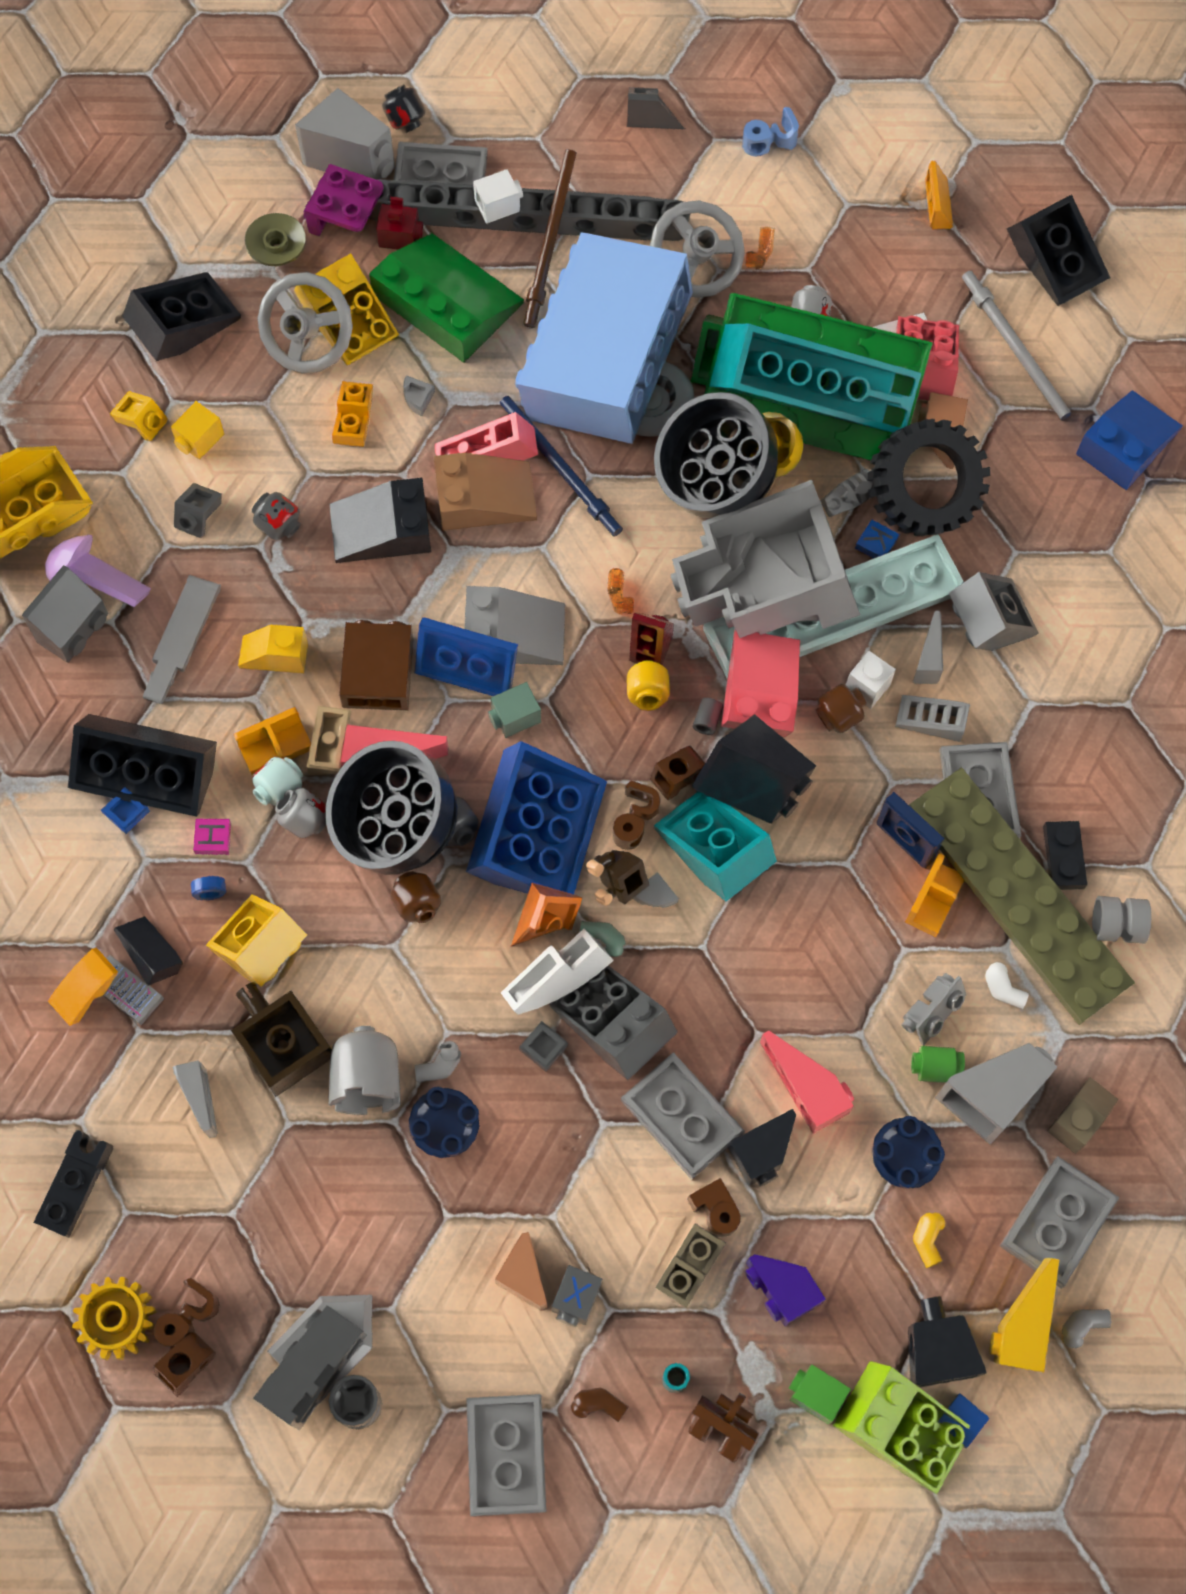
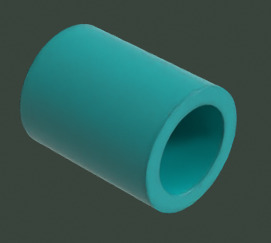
M680 1363L669 1365L662 1377L664 1387L672 1393L683 1391L690 1380L688 1369ZM673 1370L680 1371L684 1376V1383L680 1386H673L668 1381V1373Z

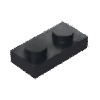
M1079 821L1045 822L1043 832L1049 876L1060 890L1085 889L1087 877Z

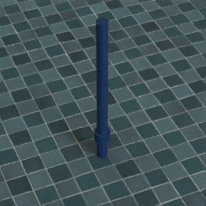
M505 396L501 399L500 405L508 414L516 412L535 427L510 396ZM535 427L539 451L587 505V511L594 520L600 521L613 537L619 535L623 528L609 513L610 508L601 498L597 499Z

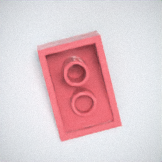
M734 630L721 727L735 729L755 714L782 737H786L794 732L799 685V639L770 634L760 635L758 632L739 638L736 630Z

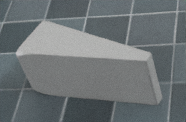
M934 611L913 683L937 684L943 672L940 611Z

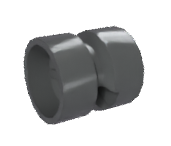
M350 1375L343 1377L335 1383L330 1391L329 1406L331 1413L341 1424L350 1429L360 1430L376 1422L381 1414L382 1399L380 1392L371 1381L363 1376Z

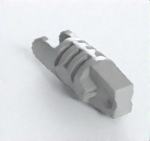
M874 468L871 470L864 469L853 475L820 500L829 517L849 509H854L871 499L868 489L874 488V482L867 481L868 472L874 470Z

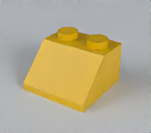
M251 894L206 946L244 978L262 987L265 982L274 978L278 968L288 956L298 951L301 942L307 934L282 908Z

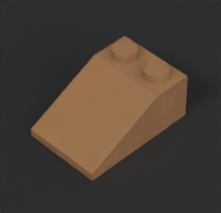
M466 452L434 456L442 531L537 520L529 461Z

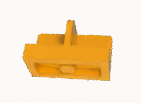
M296 707L234 734L252 776L271 758L279 757L284 759L287 757L294 759L309 752L311 741L301 723Z
M941 853L938 854L905 923L934 937L938 935L964 882V879L957 871L942 864L945 855Z

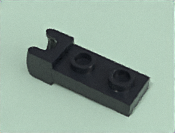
M79 1130L74 1132L65 1151L66 1155L33 1222L70 1238L101 1169L104 1170L113 1151V1145L100 1141L94 1151L88 1153L89 1135Z

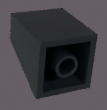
M754 714L717 742L692 787L698 792L772 824L781 816L787 818L796 809L799 803L795 799L797 796H801L812 784L813 780L809 777L816 768V765Z

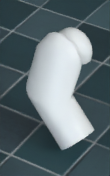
M999 962L991 964L986 971V982L991 995L999 1001L1024 1009L1029 993L1012 987L1007 974V967Z

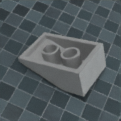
M467 586L464 629L518 644L516 664L563 665L565 603L501 587Z

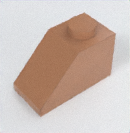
M931 392L928 403H921L918 422L926 419H935V422L944 419L952 421L951 427L963 426L968 399ZM931 447L947 468H954L953 461L946 453Z

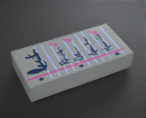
M109 955L107 960L117 969L118 974L103 996L138 1024L142 1025L164 998Z

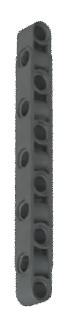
M379 180L383 184V192L369 219L378 221L381 204L391 205L390 197L403 198L404 207L418 209L419 221H423V225L545 233L555 190L522 188L523 197L520 198V212L486 224L475 202L474 185L411 180ZM568 191L558 234L580 236L581 232L608 238L651 240L654 226L664 212L684 201L648 196ZM684 214L683 216L690 224V214ZM671 223L664 234L663 240L679 241L684 239Z

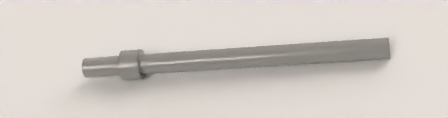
M971 270L966 272L962 279L972 292L973 301L979 309H984L1061 420L1068 418L1071 415V411L993 302L994 296L988 287H983Z

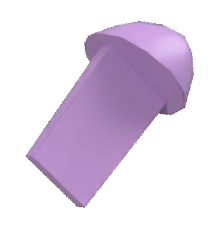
M82 535L65 540L50 551L45 563V574L49 581L65 565L85 584L133 607L149 595L151 588L89 554L93 541L92 535Z

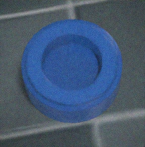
M206 876L193 880L191 882L192 897L197 900H214L226 894L225 879L219 876Z

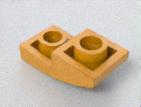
M342 381L337 400V416L332 433L333 444L364 447L370 418L373 384Z
M97 947L93 948L67 974L48 1002L69 1026L80 1022L93 1000L106 993L118 971Z

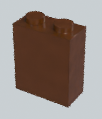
M357 620L354 623L346 622L339 692L342 708L409 710L414 643L412 625H406L400 621H391L387 624L372 623L368 620Z

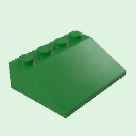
M433 233L390 253L369 273L371 288L379 301L463 363L524 304L522 297Z

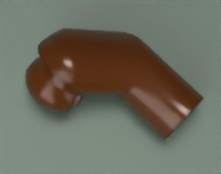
M604 1388L582 1390L574 1396V1401L571 1404V1411L578 1418H586L590 1412L602 1410L617 1422L620 1421L629 1406Z

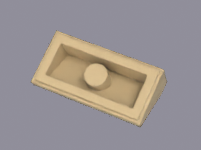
M318 706L307 762L308 775L337 774L341 769V755L346 727L350 722L351 710Z

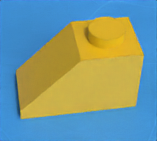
M271 624L244 635L238 667L242 669L304 674L308 650V640L304 627Z

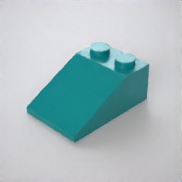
M696 792L654 825L657 833L702 883L725 901H728L777 862L771 838L767 832L730 805L701 792Z

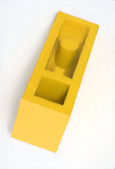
M1045 1258L999 1323L998 1332H992L989 1353L994 1355V1363L1044 1373L1059 1259Z

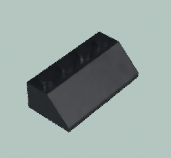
M88 714L77 722L73 728L68 788L110 798L119 797L121 798L120 800L128 802L133 800L140 802L142 805L197 817L213 775L217 742ZM126 787L131 793H123L121 790Z

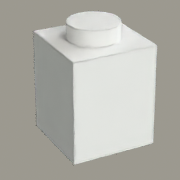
M508 169L473 181L475 202L486 224L520 212V198L523 197L522 188L517 179H512Z
M868 651L850 672L846 686L850 690L857 687L867 702L866 706L871 709L890 686L896 669L871 651Z

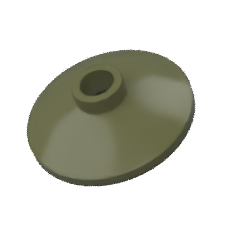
M271 213L257 218L251 223L245 234V246L249 255L258 263L267 266H282L294 261L301 255L306 245V234L301 223L294 217L282 213Z

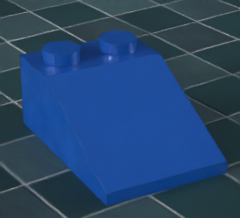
M1132 390L1107 410L1084 434L1076 455L1127 491L1182 429L1183 425Z

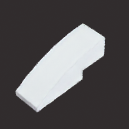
M583 929L559 952L550 945L501 994L514 1012L519 1015L554 1002L578 989L614 960L589 932Z

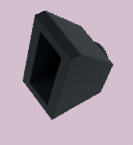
M793 1109L730 1141L728 1150L748 1186L757 1182L761 1187L778 1177L776 1172L780 1170L783 1164L796 1118V1113Z

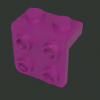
M329 164L304 209L303 216L306 219L308 233L320 236L327 222L355 232L361 231L383 192L382 182Z

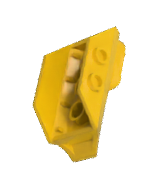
M56 446L18 447L0 456V559L15 550L24 548L30 541L39 536L51 537L84 518L91 509L92 500Z

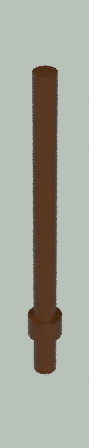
M566 149L564 152L533 285L529 287L526 297L528 306L523 325L529 328H535L540 306L544 305L546 297L544 288L577 155L574 150Z

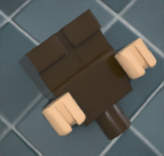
M612 850L611 852L604 853L602 856H596L595 859L588 861L586 864L588 872L594 876H600L602 884L608 888L606 891L599 889L595 893L596 901L602 905H609L616 896L618 901L625 905L650 886L643 860L630 852Z

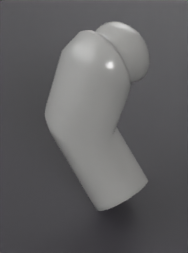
M446 1041L441 1044V1051L434 1062L415 1065L416 1081L424 1082L449 1077L460 1062L461 1052L458 1045L453 1041Z

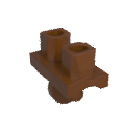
M721 1393L716 1404L702 1395L692 1412L695 1416L688 1431L689 1434L703 1442H706L714 1428L726 1435L718 1452L734 1463L746 1449L748 1451L752 1449L759 1432L747 1425L753 1414L741 1406L746 1398L742 1393L738 1394L735 1401Z

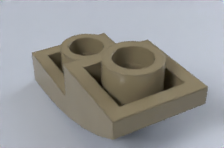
M695 1223L655 1288L687 1308L726 1242Z

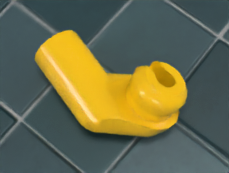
M937 1212L924 1214L920 1218L913 1235V1242L926 1268H930L943 1261L934 1242L939 1231L944 1229L945 1220Z

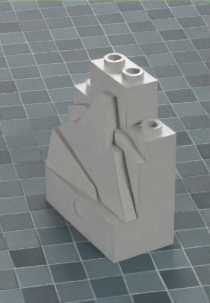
M812 480L752 502L736 511L702 521L705 535L700 536L703 548L672 559L675 573L671 574V579L677 593L680 591L682 593V597L677 599L684 617L690 616L695 627L724 617L728 628L734 626L739 638L756 632L762 635L797 621H820L822 628L825 629L860 616L832 531Z

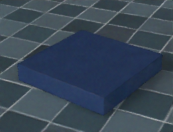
M895 792L886 798L878 817L877 825L922 868L926 869L934 861L945 838Z

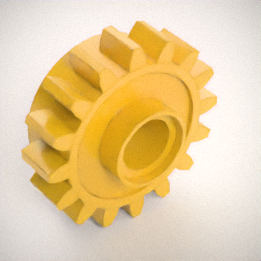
M121 1276L117 1284L114 1283L112 1278L105 1277L104 1285L98 1286L96 1283H92V1292L89 1295L81 1293L79 1296L83 1301L81 1308L73 1309V1312L79 1315V1321L73 1323L72 1328L82 1332L76 1339L78 1343L83 1345L90 1342L87 1348L89 1354L95 1355L101 1349L100 1358L108 1361L112 1352H114L116 1359L124 1360V1350L128 1349L133 1354H137L138 1347L136 1343L139 1340L144 1343L150 1341L144 1333L146 1329H154L155 1324L148 1320V1316L157 1312L153 1306H146L152 1298L149 1293L145 1292L138 1295L142 1288L139 1283L134 1282L128 1288L129 1282L125 1277ZM115 1309H120L122 1312L120 1323L115 1327L109 1328L106 1322L108 1314Z

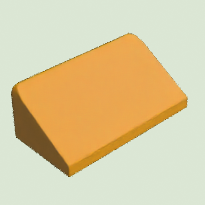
M930 161L925 177L930 227L932 229L953 228L948 179L937 162Z

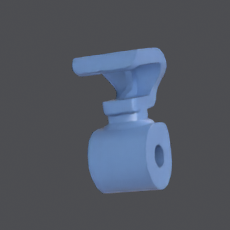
M789 107L783 108L781 124L786 134L780 131L777 123L772 124L769 128L767 123L762 120H751L744 126L743 150L750 156H761L770 151L772 142H775L780 148L793 150L797 144L799 124L792 109Z

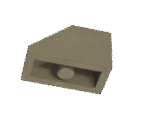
M1089 1077L1047 1132L1076 1154L1088 1143L1106 1120L1119 1099Z

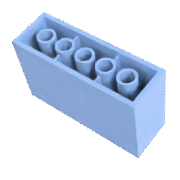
M581 232L577 243L573 244L570 249L569 262L566 269L563 268L560 272L559 286L556 293H552L549 298L548 312L545 319L542 318L538 324L536 340L534 344H530L528 347L525 366L523 370L520 369L516 376L515 385L520 393L521 406L524 407L525 414L530 421L633 444L693 293L686 253Z

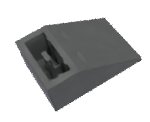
M609 965L578 989L549 1004L608 1065L627 1080L678 1033L664 1007Z

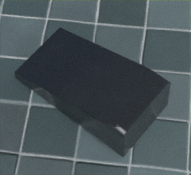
M145 916L114 928L116 935L147 986L178 974L183 964L182 960Z

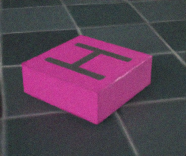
M196 819L194 853L201 855H229L230 819Z

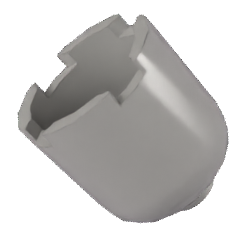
M356 1027L354 1032L340 1037L332 1047L330 1054L329 1106L335 1105L336 1112L367 1115V1108L382 1106V1113L395 1110L401 1105L399 1061L396 1044L390 1037L376 1032L374 1027Z

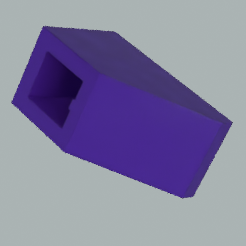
M756 1254L748 1258L746 1265L749 1269L745 1270V1274L755 1290L761 1288L766 1295L768 1301L765 1302V1306L775 1322L781 1320L786 1327L826 1300L806 1267Z

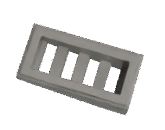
M902 695L895 727L960 742L965 731L970 704L952 700ZM910 706L916 708L914 720L908 719ZM923 709L929 711L927 721H921ZM937 713L943 714L941 723L935 722ZM950 716L956 717L955 725L948 724Z
M199 1060L173 1066L174 1074L201 1129L209 1138L217 1137L216 1134L218 1132L207 1069Z

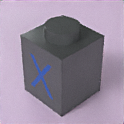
M568 1265L552 1304V1312L558 1314L556 1319L572 1327H577L578 1322L586 1325L603 1279Z

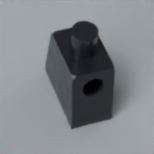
M941 1296L920 1300L924 1321L913 1323L908 1327L910 1381L920 1388L977 1378L986 1374L985 1365L964 1315L946 1317Z

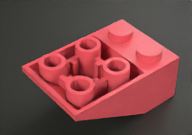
M898 316L897 334L933 342L918 399L928 401L931 392L953 396L958 374L959 325L946 320L934 322L923 320L917 316Z

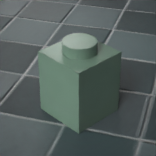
M527 682L491 697V710L488 711L490 721L495 730L501 728L505 738L541 723V708Z

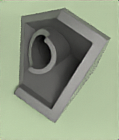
M629 87L627 127L686 130L659 97L658 88Z

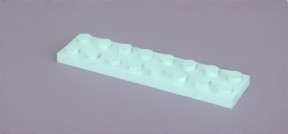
M939 534L845 569L860 616L825 629L822 628L820 621H797L765 634L799 639V657H802L951 599L949 592L964 583ZM724 617L705 623L703 631L726 678H728L735 627L728 628Z

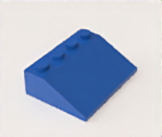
M522 741L504 749L466 872L494 885L527 894L531 883L574 894L607 781Z

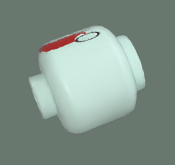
M273 757L253 774L252 781L255 787L253 794L263 805L270 803L276 806L277 802L284 798L286 791L302 788L301 778L303 773L291 759L287 757L284 759Z

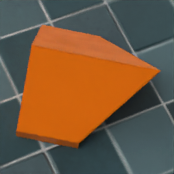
M531 883L511 946L563 928L572 930L582 897Z

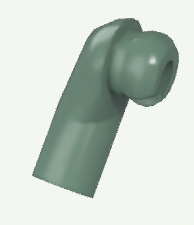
M581 921L580 932L585 929L595 939H600L606 944L605 950L610 956L618 957L623 954V945L626 944L625 938L612 924Z

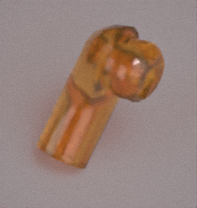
M760 227L757 252H747L746 267H753L755 270L764 267L773 252L775 228Z
M613 568L608 573L607 592L613 609L619 615H622V613L632 614L634 612V598L631 596L623 597L624 572L619 568Z

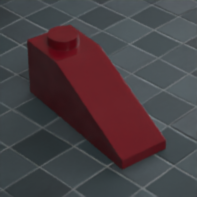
M634 613L631 625L629 661L638 664L649 660L663 665L673 638L674 623L669 622L660 615L650 616L644 613Z

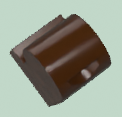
M686 746L657 762L650 780L669 801L678 795L681 789L695 782L705 762L692 746Z
M721 1178L690 1194L687 1198L694 1212L701 1208L704 1209L707 1214V1226L712 1234L718 1237H727L738 1228L741 1220L740 1212Z
M192 1332L153 1365L154 1374L178 1398L189 1387L188 1384L196 1375L204 1370L213 1360L216 1352L197 1333Z

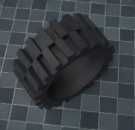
M926 419L896 430L890 434V438L882 441L878 446L880 452L873 455L870 462L875 465L874 470L868 472L867 481L874 482V488L868 489L870 498L877 497L879 504L875 505L874 508L878 514L884 512L887 515L884 521L888 525H898V531L905 534L912 532L914 536H932L960 528V524L967 523L974 517L973 511L981 509L984 501L980 500V496L988 494L990 487L988 484H983V478L991 476L990 467L982 468L981 460L988 457L985 450L976 451L974 446L979 443L978 439L975 436L968 438L964 436L967 429L963 426L951 427L952 421L944 419L935 422V419ZM920 447H933L943 451L953 461L957 471L958 480L955 493L949 502L939 509H929L917 504L909 496L904 485L903 472L905 464L910 455Z

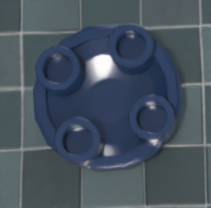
M431 1088L413 1105L409 1117L410 1135L416 1146L426 1154L438 1158L455 1157L468 1150L476 1140L480 1127L477 1106L462 1092L450 1088Z
M913 1116L896 1118L883 1125L876 1134L872 1147L873 1162L881 1177L891 1185L904 1189L919 1188L932 1181L940 1170L945 1156L941 1141L935 1131L926 1123Z

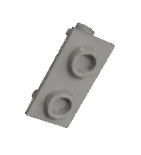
M947 973L943 976H937L923 993V997L930 1001L931 1004L928 1006L918 999L903 1016L904 1022L902 1027L909 1033H913L916 1030L922 1045H925L931 1037H935L941 1031L944 1021L953 1011H957L964 1003L966 992L961 977L958 976L954 979Z

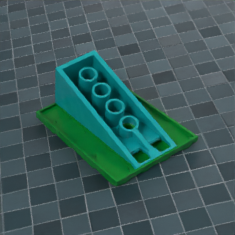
M730 293L704 394L723 392L740 396L754 405L761 413H780L795 423L802 434L803 444L871 461L873 455L880 452L878 446L882 441L890 438V434L911 424L933 342Z

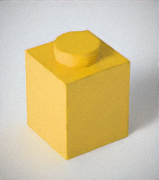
M197 401L171 426L175 438V446L186 455L191 453L199 460L225 434L220 417Z

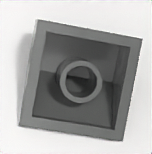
M63 565L22 613V617L39 645L69 663L74 655H79L83 651L86 641L93 632L102 628L109 613L102 599L75 573Z
M978 572L949 592L953 601V610L962 620L967 630L966 638L975 649L994 651L1039 634L1012 578Z

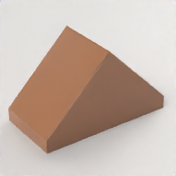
M525 1232L520 1235L497 1274L495 1282L496 1285L541 1311L547 1309V1302L529 1232Z

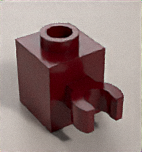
M390 197L391 205L381 204L376 227L378 246L380 248L398 250L422 238L423 221H419L417 208L404 207L403 198Z

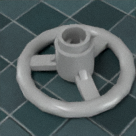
M700 200L681 202L665 211L654 226L650 246L662 248L664 234L672 223L685 240L683 243V253H686L688 257L691 279L698 264L707 262L714 254H732L730 266L724 275L711 284H692L693 293L691 297L714 296L731 286L741 271L745 254L742 233L734 219L719 206ZM700 213L713 217L723 225L731 240H719L718 234L708 226H700L693 229L683 215Z
M309 272L288 274L273 283L261 300L257 318L260 338L269 355L284 368L302 374L321 372L337 363L349 346L353 329L351 310L341 290L327 278ZM300 285L319 288L332 299L338 311L316 314L314 310L308 307H299L287 290L293 286ZM276 300L285 310L280 319V328L282 333L291 340L288 354L279 348L272 335L270 317ZM340 323L337 342L329 353L317 360H301L306 339L314 337L319 327Z

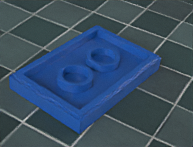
M423 617L419 623L414 673L495 696L512 688L518 644Z

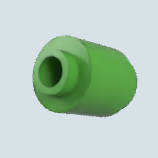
M920 1046L919 1052H913L912 1074H917L919 1081L946 1083L951 1076L965 1070L964 1052H956L955 1048Z

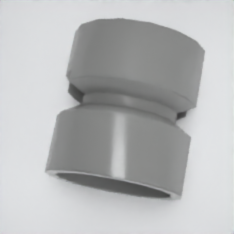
M1098 896L1096 898L1093 909L1092 930L1097 934V940L1116 942L1119 937H1122L1123 941L1127 943L1145 944L1148 941L1151 929V906L1149 900L1127 898L1122 903L1118 897Z

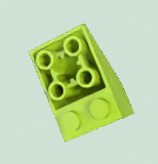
M873 1361L868 1363L833 1424L835 1428L858 1445L934 1494H938L964 1447L962 1443L965 1438L964 1430L960 1425L951 1422L939 1423V1419L943 1414H946L967 1429L970 1427V1425L893 1367ZM950 1430H955L956 1437H953L949 1433Z

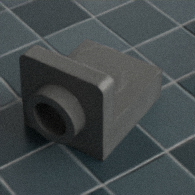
M193 483L175 501L174 527L202 538L205 534L206 520L221 505L222 493Z

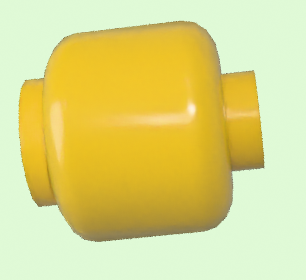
M649 660L642 661L631 667L627 674V695L629 701L634 706L645 711L655 710L668 701L670 696L668 670L662 664Z

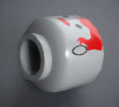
M807 285L794 294L791 307L830 317L833 304L831 297L824 288Z
M305 788L286 791L284 798L280 799L276 804L275 811L277 812L278 823L299 838H307L313 833L319 834L326 825V804Z

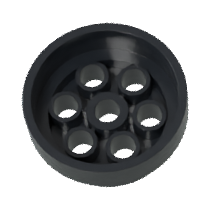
M723 392L698 396L677 409L662 428L654 454L656 477L664 493L687 512L709 519L736 511L764 498L774 482L778 465L777 439L767 418L746 399L735 394ZM738 429L737 433L729 438L732 431ZM709 440L707 446L701 449L702 444ZM759 447L756 455L750 457L751 452ZM729 459L727 466L721 469L723 462ZM700 470L698 477L692 480L693 475ZM750 478L748 484L744 488H741L743 482L746 479ZM721 489L719 496L713 499L714 493Z
M400 741L378 742L354 754L337 773L330 787L326 802L327 830L338 852L351 863L371 872L384 875L408 872L434 860L449 843L456 827L458 815L456 795L448 774L442 765L424 751ZM431 791H433V792H432V796H431L430 799L427 801L428 795L430 794ZM405 810V814H404V816L401 818V814H402V812ZM403 843V847L401 851L398 853L399 847Z

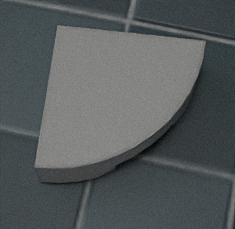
M406 375L403 384L406 403L413 412L423 416L435 393V386Z
M659 873L649 878L650 886L633 898L642 905L662 908L676 904L679 899Z

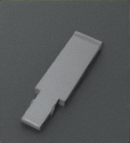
M189 575L152 658L153 663L157 665L150 674L149 683L143 694L144 699L163 704L170 687L174 684L177 671H185L216 598L220 593V584Z

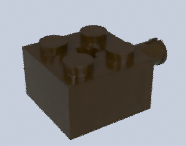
M251 982L246 987L253 998L248 996L243 987L236 993L237 998L243 1003L251 1018L231 1031L274 1096L277 1097L330 1060L332 1049L292 991H289L269 1005L257 988V984ZM283 1039L289 1044L284 1049L278 1044Z

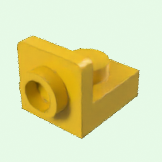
M128 391L110 412V415L117 423L136 428L147 441H151L168 421L167 416L153 398Z

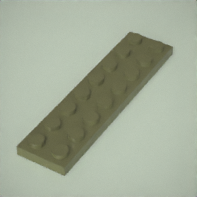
M962 767L909 804L913 810L945 838L940 851L1078 1025L1135 983L1105 944L1097 940V934Z

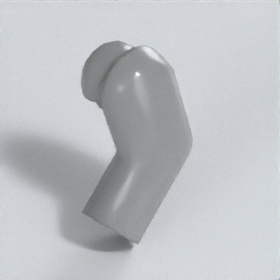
M1109 1309L1076 1310L1073 1312L1062 1328L1064 1344L1069 1348H1079L1083 1345V1338L1091 1328H1110L1111 1314Z

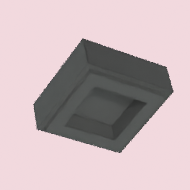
M541 1021L520 1045L519 1050L547 1072L569 1046V1043Z

